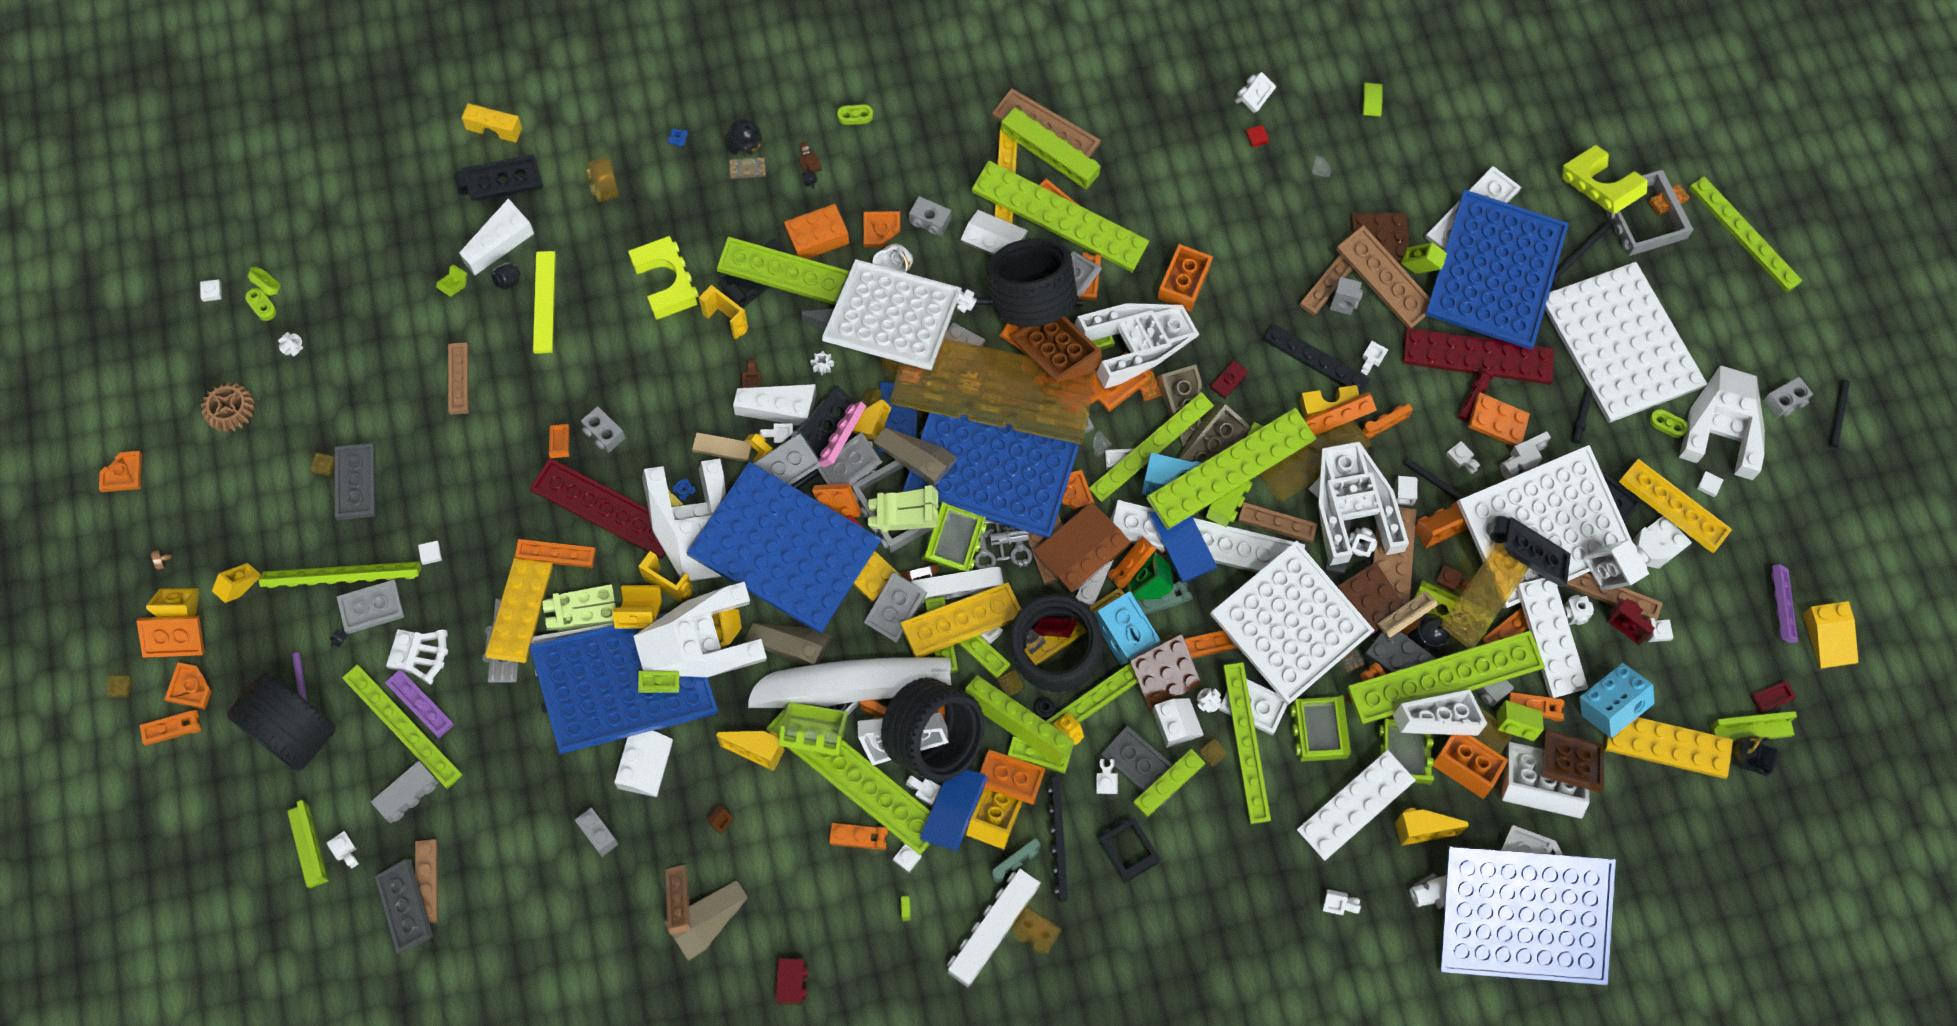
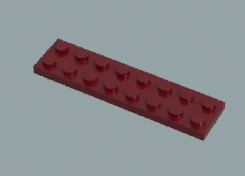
M1407 328L1405 331L1403 364L1478 374V370L1484 368L1491 371L1494 377L1551 385L1553 382V348L1534 346L1530 350L1504 341Z
M549 458L529 488L532 493L648 553L650 551L653 552L661 560L666 554L652 531L647 507Z

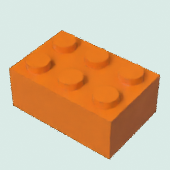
M835 204L784 222L785 233L795 256L809 259L849 244L848 231Z
M1179 244L1159 288L1157 299L1171 305H1183L1185 310L1192 312L1210 270L1213 256Z

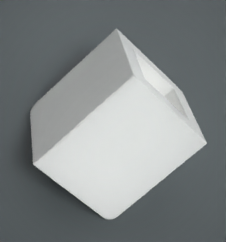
M1398 476L1394 489L1397 504L1414 505L1417 500L1416 477Z

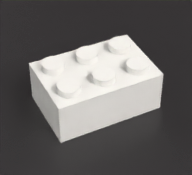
M1630 539L1600 546L1583 557L1601 591L1629 586L1649 575L1646 563L1640 558L1636 545Z

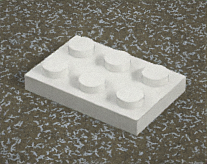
M1246 679L1254 726L1273 736L1287 704L1277 693ZM1227 691L1219 710L1232 716Z

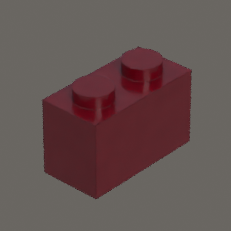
M779 959L776 989L777 1004L802 1005L803 999L807 998V987L803 986L804 978H808V966L805 965L804 959Z

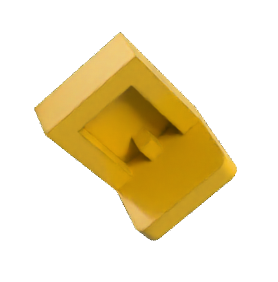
M760 434L748 435L744 440L758 452L752 460L753 462L772 450V447L765 442L766 439Z
M1066 713L1053 723L1055 728L1075 741L1074 745L1084 738L1081 725L1069 713Z

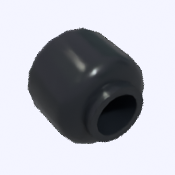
M506 262L495 267L491 277L497 287L507 289L519 282L521 273L516 265Z

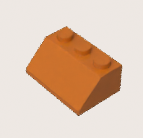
M1457 502L1453 503L1449 509L1444 510L1442 508L1436 511L1433 516L1429 518L1424 516L1417 521L1415 532L1425 549L1468 529Z
M1450 735L1434 760L1433 767L1484 799L1495 785L1508 759L1471 735Z

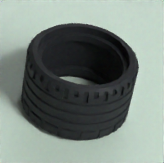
M1042 238L1015 241L998 250L987 264L986 270L993 310L1001 320L1009 324L1021 327L1047 325L1064 317L1077 302L1072 256L1070 251L1058 242Z
M1062 593L1044 594L1043 596L1036 597L1033 601L1030 600L1029 603L1022 607V610L1018 611L1009 634L1010 649L1017 669L1030 684H1034L1035 687L1045 691H1070L1076 689L1079 685L1082 686L1098 669L1103 653L1101 628L1094 612H1091L1090 608L1083 601H1078V598L1067 594L1065 596ZM1055 614L1074 618L1081 623L1089 635V647L1083 659L1075 667L1062 672H1048L1038 668L1031 663L1024 651L1025 639L1030 628L1038 620Z
M268 672L260 673L255 678V681L249 685V688L242 693V696L227 711L228 719L296 771L303 770L308 765V762L315 757L314 755L321 750V747L336 732L335 724Z
M919 678L902 687L890 701L882 721V745L888 757L898 765L929 781H948L964 772L977 756L984 737V714L979 702L970 694L935 678ZM945 705L946 714L944 721L947 725L948 743L929 748L921 753L920 745L925 726L933 714Z

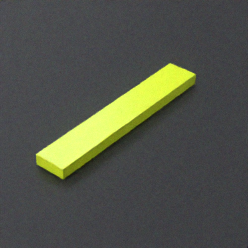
M555 251L536 252L534 354L553 353Z

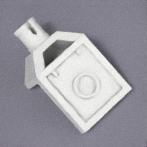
M1664 516L1648 528L1644 527L1633 539L1637 552L1646 563V566L1658 569L1692 543L1676 525Z
M1512 825L1502 848L1504 851L1563 855L1556 841Z

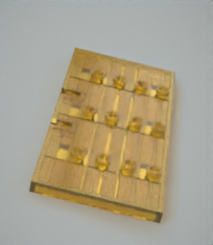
M944 338L932 371L900 362L890 404L959 419L961 414L968 415V421L1005 428L1006 424L1014 425L1013 430L1083 445L1097 371L1093 370L1087 375L1056 383L1029 356Z

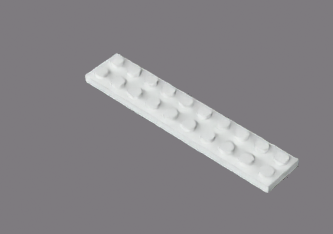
M1118 500L1113 523L1131 543L1136 544L1144 536L1157 549L1165 551L1149 518V514L1155 512L1154 509ZM1193 518L1215 563L1259 573L1294 543L1293 541L1227 526L1226 528L1217 523Z

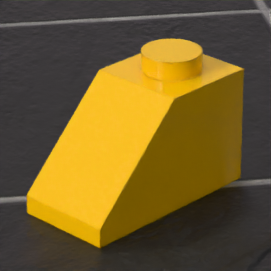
M879 400L863 411L852 431L856 435L862 432L868 440L874 441L883 431L891 407L885 400Z
M248 563L219 573L212 592L227 603L240 598L260 578L261 574Z

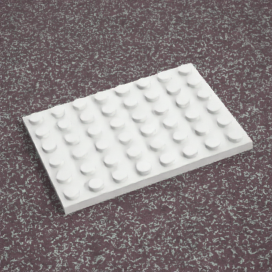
M1637 262L1549 293L1545 311L1584 381L1591 389L1592 395L1608 423L1706 387L1707 382Z
M1590 445L1457 501L1504 609L1520 602L1515 585L1544 578V576L1509 556L1504 549L1505 543H1495L1490 539L1491 523L1494 517H1513L1571 553L1568 581L1590 572L1583 558L1585 555L1600 546L1628 539L1631 540Z

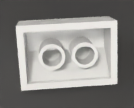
M977 210L969 221L961 241L968 246L993 256L1002 247L1025 239L1028 230Z
M655 731L628 737L615 779L617 788L657 797L673 739Z

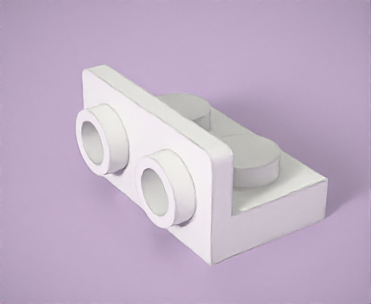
M1262 72L1257 75H1251L1246 81L1248 84L1238 91V97L1235 99L1236 103L1242 101L1253 113L1260 109L1276 88Z

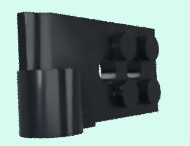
M534 154L465 167L454 174L458 193L470 195L471 200L480 201L543 188ZM518 172H523L526 174L524 177L516 176ZM503 175L506 176L507 179L501 181L498 179V177Z
M774 238L763 246L788 253ZM728 274L718 283L724 290L723 294L741 308L747 306L770 288V286Z
M838 385L834 386L801 427H798L783 443L801 432L820 459V453L829 444L830 436L836 432L838 422L844 418L846 408L850 404L856 403ZM836 407L840 408L842 411L840 417H837L834 414V410ZM824 421L829 422V431L823 429Z
M1496 516L1492 519L1490 539L1493 542L1505 543L1504 549L1509 556L1558 586L1563 587L1567 585L1571 553L1513 517Z

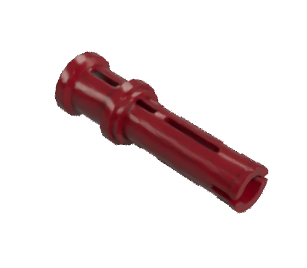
M1484 368L1478 370L1476 380L1471 383L1470 393L1457 414L1459 420L1463 422L1468 421L1473 410L1476 395L1480 392L1484 394L1487 391L1489 381L1494 378V374Z

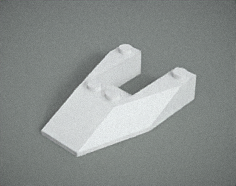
M1126 303L1078 316L1074 324L1091 341L1120 333L1131 352L1101 362L1096 374L1104 389L1122 384L1160 364L1199 336L1183 305Z
M1720 365L1690 408L1687 419L1688 430L1683 437L1679 458L1698 463L1705 455L1709 433H1714L1741 442L1734 475L1753 480L1761 472L1765 438L1757 376Z
M1355 442L1323 448L1318 508L1325 550L1330 566L1347 563L1353 555L1343 521L1366 516H1375L1386 555L1405 552L1409 541L1394 491L1361 443Z
M720 459L701 461L698 469L705 503L671 507L664 467L647 468L643 471L642 481L652 531L680 579L685 573L689 575L690 581L721 577L718 573L687 556V551L726 496L724 474Z
M745 582L690 599L634 635L643 671H679V676L711 677L766 661L767 657L761 639L721 650L712 619L713 614L749 605L750 599Z

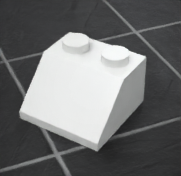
M1190 698L1171 699L1154 705L1152 712L1166 748L1204 735Z

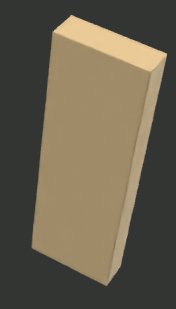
M696 433L692 448L694 453L749 462L752 447L745 441Z
M1424 591L1377 624L1391 638L1438 605L1437 601L1427 591Z

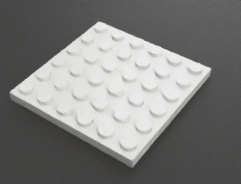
M855 259L824 331L822 341L932 371L962 288Z
M1298 541L1294 542L1210 613L1287 705L1375 631Z

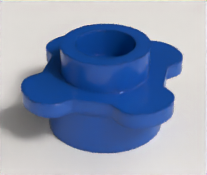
M673 128L668 142L675 146H683L686 143L688 132Z
M682 479L672 488L673 492L679 495L680 500H686L687 496L694 494L696 491L688 479Z

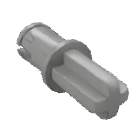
M1007 529V532L990 533L991 546L1005 543L1011 545L1012 542L1026 541L1029 539V534L1022 530L1009 531V529Z

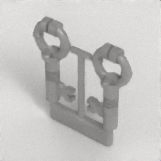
M985 519L984 523H995L997 533H1000L999 523ZM1003 527V531H1006V532H1007V529H1009V531L1018 530V529H1015V528H1012V527H1010V528ZM985 530L984 534H980L978 541H981L978 554L975 556V566L977 569L995 567L996 560L1009 559L1019 568L1023 566L1028 567L1033 554L1023 544V541L1015 542L1016 546L1011 551L1010 557L1004 555L1003 544H999L1001 557L996 559L994 554L987 550L985 540L988 536L990 537V533H994V530ZM1025 551L1028 558L1023 559V561H1017L1016 552ZM989 556L991 558V564H979L980 557Z

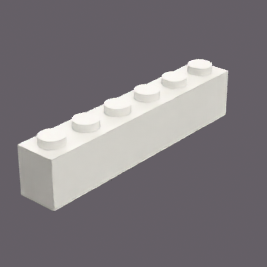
M1021 869L1017 873L1013 872L1007 880L1009 885L1005 890L1001 888L995 897L997 902L994 906H988L983 914L985 918L982 923H976L971 931L974 934L970 940L967 938L964 940L959 948L962 950L957 957L954 955L947 965L950 967L948 974L968 988L1040 886V882Z

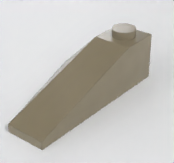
M1197 365L1156 377L1170 418L1201 393L1202 382ZM1201 419L1178 437L1182 447L1187 445L1201 423Z
M1217 401L1214 407L1205 415L1178 459L1204 463L1242 440L1251 427L1228 405Z
M885 428L873 442L926 483L933 485L934 488L958 460L957 457L941 446Z
M753 623L744 641L751 642L761 639L764 650L799 665L809 666L820 663L832 636L824 632L819 634L811 628Z
M737 880L689 906L691 930L672 935L688 961L704 952L711 945V942L723 930L726 923L748 899ZM667 920V921H665L664 923H665V925H666L667 928H668V920Z

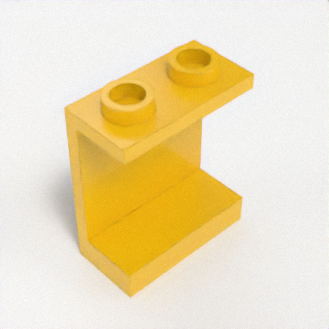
M711 285L699 297L702 314L709 319L719 309L730 317L732 335L736 340L739 336H743L748 329L745 310Z
M650 551L639 565L643 580L651 585H660L662 592L682 604L685 599L687 600L691 596L693 587L689 575L685 573L677 585L657 573L661 567L657 555Z
M622 585L623 602L621 608H613L612 611L614 627L646 628L657 621L663 602L661 586Z

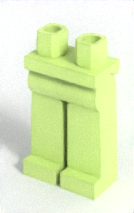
M933 485L925 486V489L901 493H877V498L869 499V510L871 512L877 511V516H869L868 525L871 529H880L884 533L889 532V530L938 527V491Z
M612 584L560 595L556 593L553 594V598L542 601L544 613L555 612L554 617L545 618L546 630L563 632L614 623L612 611L616 606Z

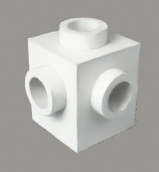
M1362 527L1361 529L1356 528L1354 533H1350L1348 539L1353 554L1370 557L1371 551L1374 552L1377 541L1372 530Z
M1572 596L1568 598V601L1563 606L1569 625L1587 623L1594 611L1593 605L1589 602L1587 596Z

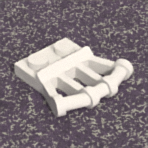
M398 629L386 667L388 669L398 671L401 669L403 672L413 673L431 685L435 675L444 667L445 663L443 660L449 651L446 645L447 630L420 634L418 632L414 633ZM438 639L439 647L423 645L422 642ZM420 651L437 654L435 660L419 658L418 655ZM420 664L432 668L427 674H424L416 669L415 665Z

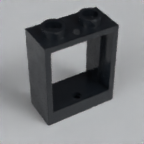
M1135 817L1131 820L1128 818L1118 823L1119 827L1114 830L1111 828L1101 833L1102 837L1099 839V844L1124 884L1160 862V857ZM1132 827L1150 856L1126 870L1108 841Z

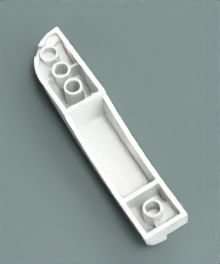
M949 657L874 658L830 662L781 670L763 677L755 685L749 697L748 708H787L789 702L828 708L831 705L893 698L906 684L919 678L924 679L925 677L938 679L951 686V663Z

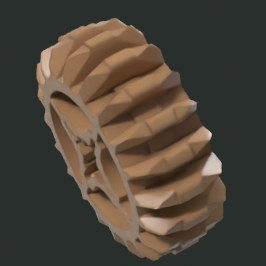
M228 382L226 386L221 383L220 388L213 386V392L207 391L209 397H203L205 403L201 404L203 409L201 412L204 420L213 429L216 428L218 431L224 430L227 433L230 428L232 431H236L237 426L243 428L242 423H249L247 418L253 417L252 411L255 410L253 406L255 404L254 399L245 387H240L237 383L232 385V383Z

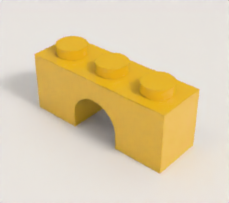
M468 103L462 115V121L466 130L483 134L485 128L495 131L500 139L517 142L522 130L519 116Z
M1357 385L1338 388L1335 395L1337 401L1332 403L1322 398L1320 390L1302 393L1299 402L1303 419L1360 396Z

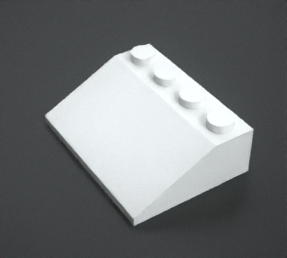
M1508 742L1506 753L1508 762L1504 768L1502 801L1582 819L1590 803L1589 790L1542 777L1543 749Z

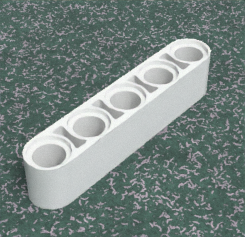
M1000 567L911 581L928 592L922 603H925L926 599L943 596L945 599L975 595L1004 584Z

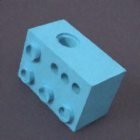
M1151 453L1141 495L1148 496L1202 463Z
M1130 591L1094 613L1098 619L1102 636L1121 666L1128 663L1129 657L1161 641Z
M1624 663L1580 696L1582 717L1610 738L1614 737L1655 704L1653 684Z

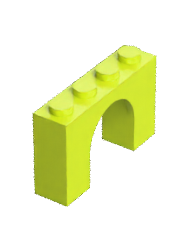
M1595 145L1563 165V179L1614 215L1647 194L1648 180L1634 171L1615 183L1595 181L1592 177L1608 167L1609 153Z
M670 236L628 251L637 275L658 267L671 269L677 275L671 287L647 296L656 320L698 305L696 300L699 297L695 286L691 287L690 282H692L690 273L689 271L685 272L684 267L686 265L683 257L678 256L679 248L676 241L672 242Z

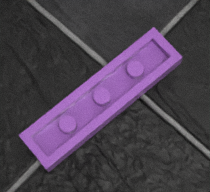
M1781 564L1773 565L1771 577L1775 583L1776 590L1774 591V598L1778 606L1776 614L1780 621L1779 635L1790 644L1798 642L1789 571L1788 568Z
M401 669L385 682L438 738L454 726L451 720Z

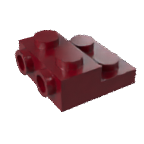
M1621 598L1608 613L1611 617L1607 622L1638 645L1655 629L1649 620L1639 616L1643 611L1639 604L1628 598L1625 601Z

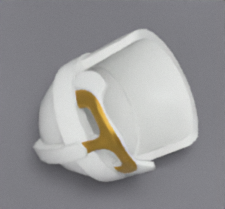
M891 244L875 254L872 264L907 273L913 263V256L902 245Z

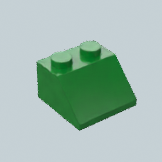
M1153 552L1127 584L1128 592L1132 593L1135 600H1159L1163 596L1168 595L1174 589L1170 564L1156 552Z

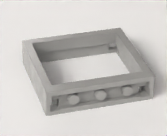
M1663 170L1649 173L1642 177L1648 180L1647 187L1653 185L1657 194H1663L1669 206L1667 214L1676 232L1636 243L1621 212L1618 211L1613 215L1606 210L1607 217L1611 220L1614 231L1619 236L1622 247L1626 250L1628 256L1688 239L1693 231Z
M897 460L851 485L856 500L861 506V514L864 518L877 515L874 511L871 512L869 510V502L862 493V490L905 467ZM948 512V514H947V517H946L945 522H947L948 520H950V513H949V512ZM933 528L909 529L893 539L888 532L883 533L880 529H872L874 534L878 533L880 538H882L881 545L892 553L931 531Z

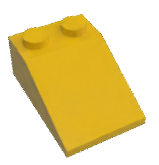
M1849 601L1812 606L1802 614L1819 669L1858 663L1855 619Z
M718 732L716 735L721 747L772 771L775 770L785 751L783 746H779L780 736L774 732Z
M984 788L971 817L966 835L1005 849L1023 801Z
M1416 808L1404 810V813L1395 822L1401 846L1457 836L1469 826L1466 821L1423 809L1416 811Z

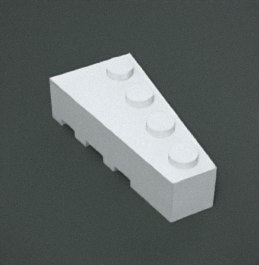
M507 199L460 251V255L464 264L476 275L532 236L534 232L530 222Z
M814 384L737 388L733 404L735 415L786 424L793 423V425L801 426L812 414L817 394L816 386Z
M1470 689L1401 703L1393 714L1401 733L1479 735L1487 725Z
M934 713L925 726L920 745L921 751L948 743L947 725L941 713ZM883 719L858 721V738L872 766L892 760L888 757L882 745L881 728Z

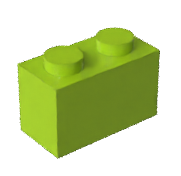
M1433 242L1412 246L1406 249L1401 264L1415 274L1440 270L1445 263L1447 253Z
M1506 700L1497 711V727L1499 731L1535 741L1544 730L1542 711Z

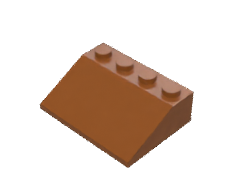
M1065 316L1047 325L1024 327L1010 336L1056 383L1087 375L1098 368L1102 362L1101 350Z
M1091 502L1033 552L1066 591L1072 595L1127 549L1131 541Z

